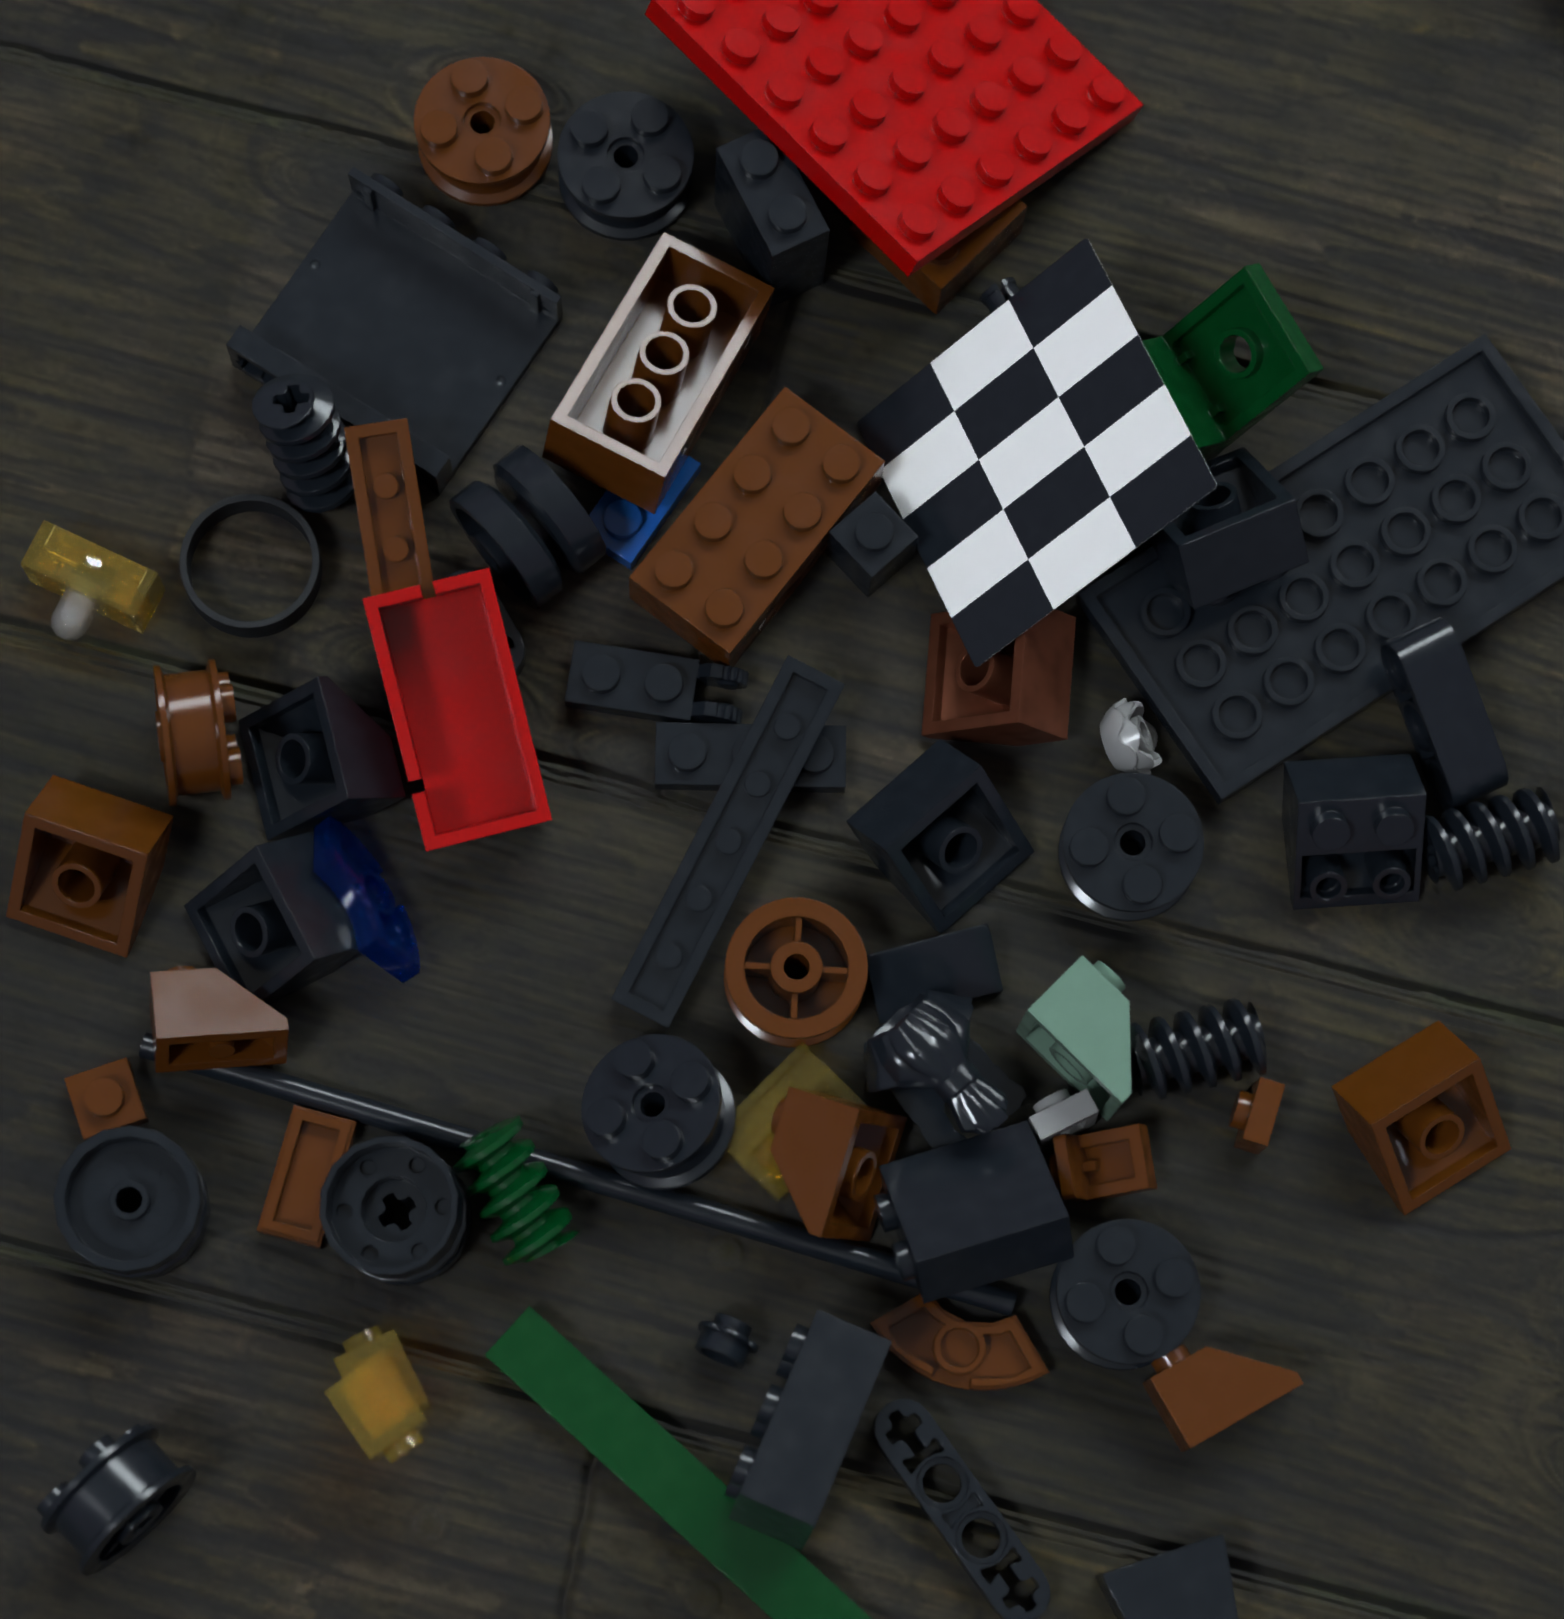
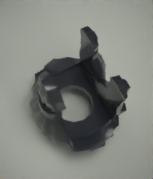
M927 990L926 992L919 993L912 1003L900 1008L890 1020L876 1028L872 1038L864 1043L863 1059L866 1070L865 1093H875L890 1089L903 1110L921 1128V1133L929 1145L932 1146V1149L967 1139L954 1130L944 1112V1102L949 1104L961 1133L973 1132L986 1135L989 1131L995 1130L1007 1120L1008 1115H1012L1018 1110L1027 1095L1023 1086L1008 1078V1075L998 1065L993 1064L982 1047L970 1038V1021L973 1012L972 997Z

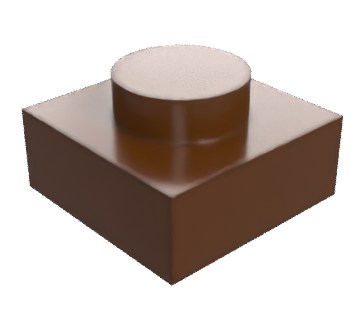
M127 1057L64 1078L84 1141L102 1130L130 1125L138 1126L149 1122L131 1063Z
M1260 1077L1251 1086L1249 1092L1239 1090L1228 1124L1229 1127L1238 1129L1233 1147L1257 1155L1268 1147L1285 1084Z

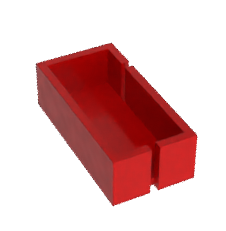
M490 568L432 581L436 596L427 599L423 598L420 584L362 598L408 782L422 779L425 791L413 793L412 799L426 851L552 820Z

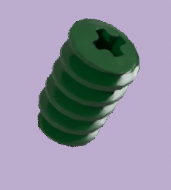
M514 1116L501 1121L464 1141L459 1148L463 1147L466 1153L453 1167L456 1173L476 1170L478 1177L465 1190L468 1197L482 1194L489 1195L490 1200L478 1212L480 1220L495 1217L502 1219L503 1223L493 1232L490 1238L493 1243L513 1240L515 1246L502 1259L505 1266L535 1260L562 1246L579 1233L577 1230L561 1232L572 1219L568 1208L549 1209L560 1195L557 1186L552 1184L536 1186L548 1172L544 1162L524 1163L536 1148L532 1139L511 1140L524 1125L520 1116Z

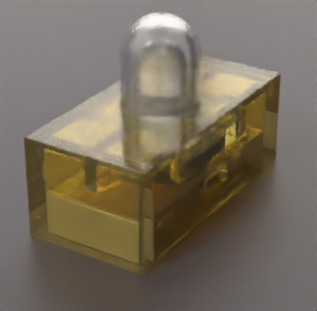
M43 520L20 563L30 582L61 596L51 616V626L55 634L64 640L81 638L87 632L96 613L143 634L166 591L157 572Z

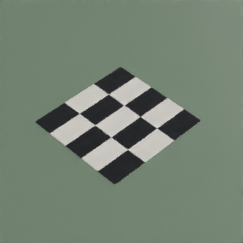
M1086 238L1044 270L857 423L868 448L885 461L882 477L904 522L918 535L916 547L976 667L983 664L1213 491L1217 486L1207 463L1090 241Z

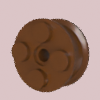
M493 57L463 59L446 66L435 74L425 85L418 97L414 111V131L421 163L429 179L445 195L468 205H501L520 198L529 192L545 174L553 151L550 110L540 85L521 67L509 61Z
M215 659L207 661L206 670L163 674L160 665L153 666L157 711H155L160 760L164 766L169 806L177 805L178 796L217 791L221 792L224 800H231V786L244 785L240 749L237 746L235 734L226 735L225 723L237 721L233 686L230 683L228 671L217 673Z
M802 897L774 900L750 913L737 927L730 940L724 969L726 997L738 1021L757 1038L772 1045L787 1048H803L817 1045L838 1034L851 1021L858 1010L868 976L867 954L863 941L853 924L830 905L818 900ZM789 965H799L805 969L807 975L802 979L794 980L786 975L784 969Z

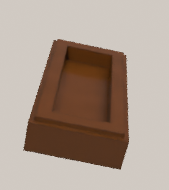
M297 1105L293 1106L257 1227L259 1233L322 1250L326 1235L319 1218L321 1188L332 1165L352 1147L358 1127L356 1121Z

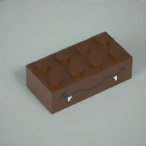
M663 232L551 417L542 457L655 514L761 332L775 288Z
M784 387L630 575L629 598L716 664L734 667L825 554L829 531L871 496L881 484L885 461L787 387Z

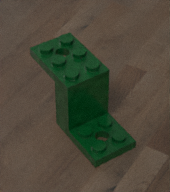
M1260 263L1244 266L1163 336L1142 341L1205 462L1216 457L1324 370ZM1238 336L1248 343L1251 350V361L1247 368L1242 367L1234 355L1235 341Z

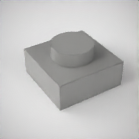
M1087 1088L1070 1096L1067 1089H1062L1038 1101L1033 1106L1036 1114L1030 1116L1028 1122L1040 1150L1043 1151L1054 1145V1136L1066 1133L1075 1135L1095 1125L1099 1110Z

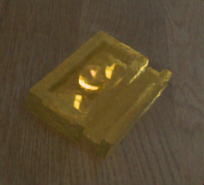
M803 1042L736 1108V1129L727 1151L777 1203L789 1190L770 1151L774 1138L771 1122L776 1106L781 1099L786 1097L789 1086L815 1090L867 1105L824 1062L822 1063Z

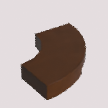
M918 1295L869 1324L876 1335L892 1341L888 1351L902 1364L917 1374L948 1387L970 1391H996L1032 1382L1049 1373L1016 1315L994 1323L969 1322L943 1310L935 1300L923 1303L921 1295Z

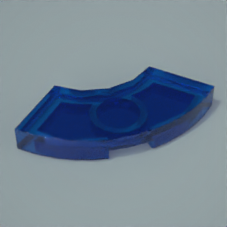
M329 816L314 827L313 872L333 890L345 907L355 929L358 951L404 984L420 973L417 941L404 905L395 907L392 891L379 876L384 870L369 850L346 826L336 818Z

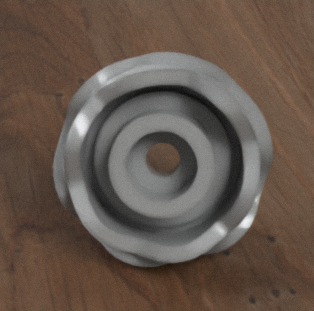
M1126 698L1115 702L1106 711L1100 722L1102 743L1110 762L1117 770L1124 773L1151 774L1150 769L1162 763L1161 756L1154 752L1158 740L1157 731L1150 723L1143 719L1144 705L1139 701L1127 702Z

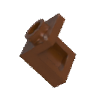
M1134 1124L1083 1135L1066 1133L1053 1137L1055 1152L1050 1155L1049 1168L1057 1190L1061 1191L1064 1200L1088 1203L1157 1189L1147 1125Z

